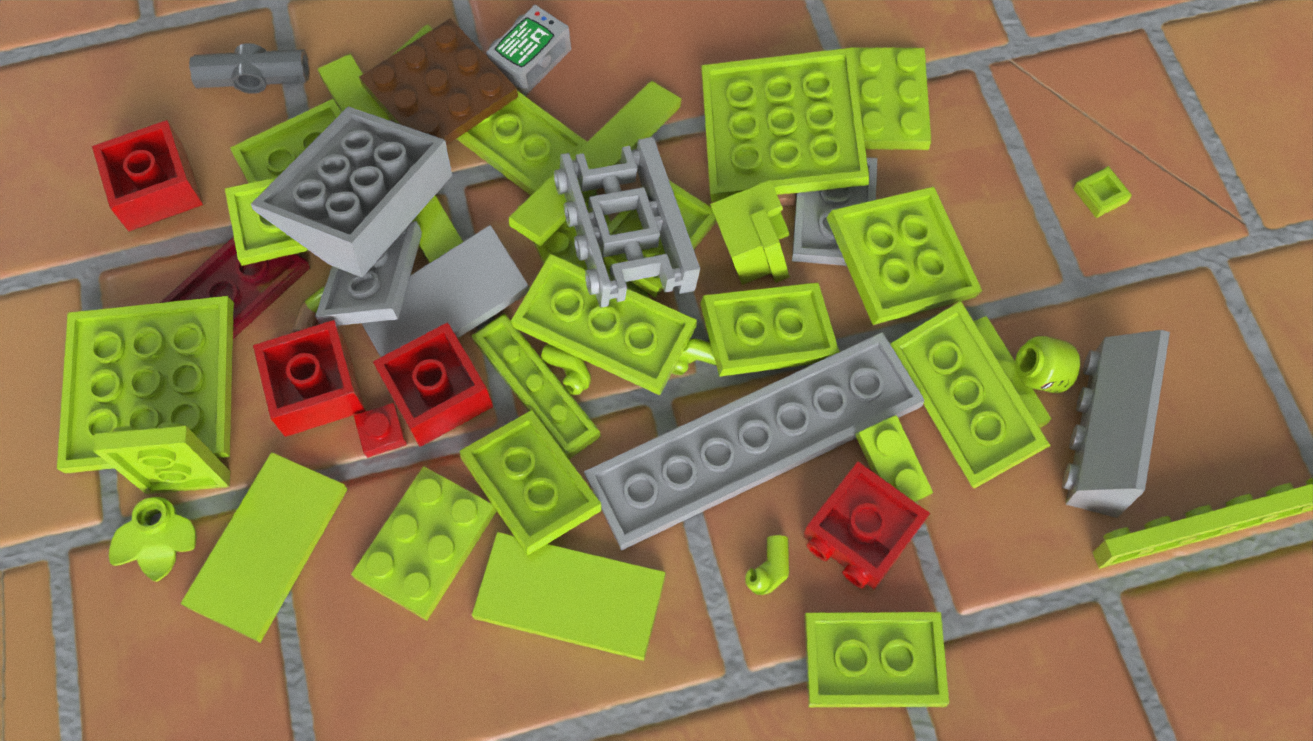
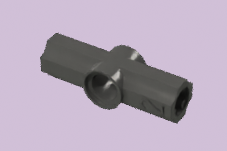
M246 43L237 46L234 53L194 55L190 57L189 62L191 81L195 88L234 86L241 92L255 94L264 91L268 84L306 83V81H309L310 76L308 56L305 49L266 51L259 45Z

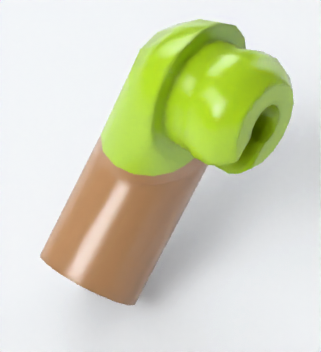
M321 287L302 302L292 333L316 325L317 318L315 315L325 287Z

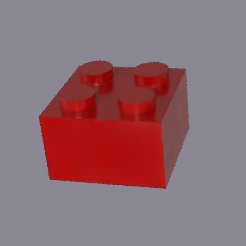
M168 120L92 146L109 207L128 232L203 205L184 145Z
M335 320L253 345L270 419L284 437L365 412L348 345Z
M448 322L373 361L419 447L493 408L485 384Z

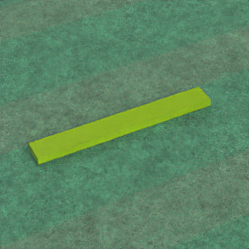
M351 54L317 69L341 112L347 107H351L391 121L386 112L363 88L359 79L363 73ZM436 195L412 221H417L422 231L419 247L428 263L433 262L463 242Z

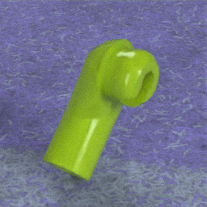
M697 338L690 339L672 374L683 375L688 370V364L697 360L716 366L711 343Z

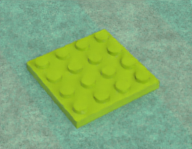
M853 48L701 65L709 184L712 202L722 200L768 180H771L777 195L869 185Z
M228 296L68 312L57 470L63 473L114 469L93 451L95 433L113 432L114 428L121 426L135 427L140 430L158 428L160 424L168 422L187 426L217 458L230 457L234 302Z

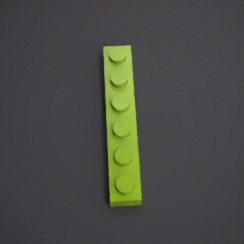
M1313 477L1305 482L1306 486L1294 489L1292 483L1283 484L1265 492L1266 496L1253 499L1251 494L1236 497L1226 502L1225 508L1213 511L1211 505L1201 506L1185 513L1186 518L1172 522L1170 516L1161 517L1146 523L1144 530L1133 533L1130 532L1128 527L1111 531L1103 536L1104 541L1092 553L1100 569L1312 511Z

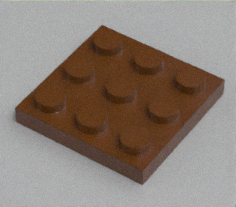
M451 18L359 77L363 88L395 123L444 139L446 145L518 98L517 88Z

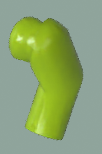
M546 344L542 350L541 359L544 363L563 368L566 374L563 384L569 394L579 395L583 390L588 389L591 383V374L584 360L550 344Z
M782 535L767 537V561L755 570L750 568L747 571L745 583L756 595L771 593L788 578V537Z

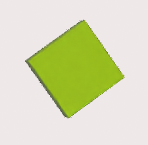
M1109 166L1078 181L1073 189L1095 218L1127 203L1132 196Z

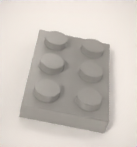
M867 158L869 185L796 194L792 261L847 266L826 217L834 209L876 200L877 158Z
M417 221L411 222L363 277L332 266L315 315L320 324L335 320L336 324L340 326L396 320L399 318L422 235Z

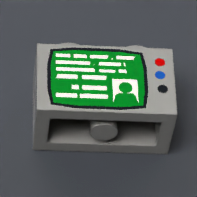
M534 5L525 15L519 16L513 26L501 38L496 39L486 52L487 57L517 88V91L526 96L572 50L569 26Z

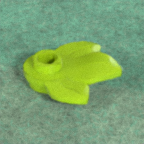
M162 497L146 498L134 507L132 520L116 530L109 549L110 564L118 566L137 560L138 565L148 578L155 582L160 581L172 570L176 561L177 551L185 552L195 549L196 530L189 519L177 515L175 507L167 499ZM161 513L160 520L156 524L150 525L151 518Z

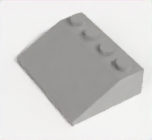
M347 107L251 203L252 209L327 264L363 277L452 176L446 141Z

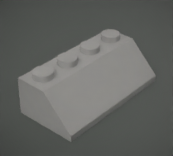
M1155 330L1105 337L1096 351L1090 350L1088 352L1083 368V374L1089 375L1087 388L1083 387L1081 389L1076 407L1078 412H1082L1080 425H1075L1069 448L1075 450L1073 464L1069 463L1067 465L1062 482V488L1068 489L1066 505L1118 518L1145 491L1170 332Z

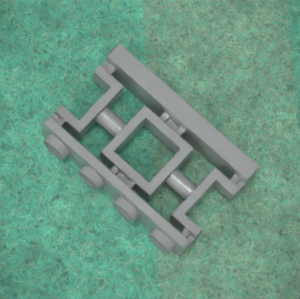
M654 137L638 139L636 150H631L630 146L622 147L621 164L589 169L584 154L576 155V160H571L569 153L561 154L560 169L554 170L555 185L558 194H565L567 201L564 203L566 222L569 227L575 226L577 236L574 237L576 254L579 260H585L588 268V270H585L587 290L590 295L596 294L599 307L609 306V299L616 298L617 302L625 301L627 291L625 282L659 276L664 292L673 291L675 286H677L679 294L695 291L700 266ZM638 172L643 187L622 191L620 185L634 183ZM604 188L606 194L589 197L587 211L582 192ZM637 209L643 227L642 230L610 235L604 215ZM660 236L666 254L644 258L642 250L658 247ZM625 253L628 261L611 264L610 276L608 277L602 257Z

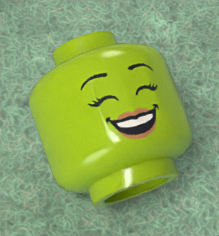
M1036 336L1029 339L1019 349L1015 360L1019 378L1028 388L1051 393H1061L1068 390L1075 383L1081 366L1080 356L1076 347L1067 341L1047 336Z

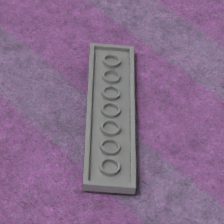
M881 332L584 471V475L591 490L601 502V511L622 551L855 439V433L894 415H897L899 418L922 407L925 400L885 335Z

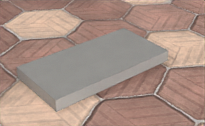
M489 225L410 276L398 319L362 323L380 357L447 322L456 337L459 338L525 296L530 287L496 232Z

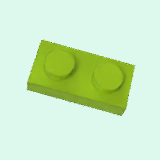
M897 415L855 433L872 472L914 502L933 494Z

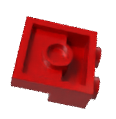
M858 461L806 526L803 537L809 541L806 547L814 556L825 562L831 557L844 567L842 574L850 583L861 589L867 584L875 590L928 519L930 513Z

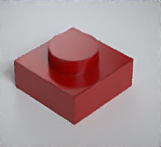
M394 403L353 415L362 450L367 458L407 445Z

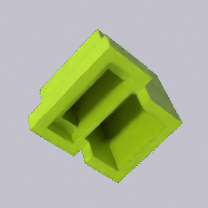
M771 180L710 204L742 285L768 274H772L775 283L790 277L779 242L780 239L790 236L780 212L783 208Z

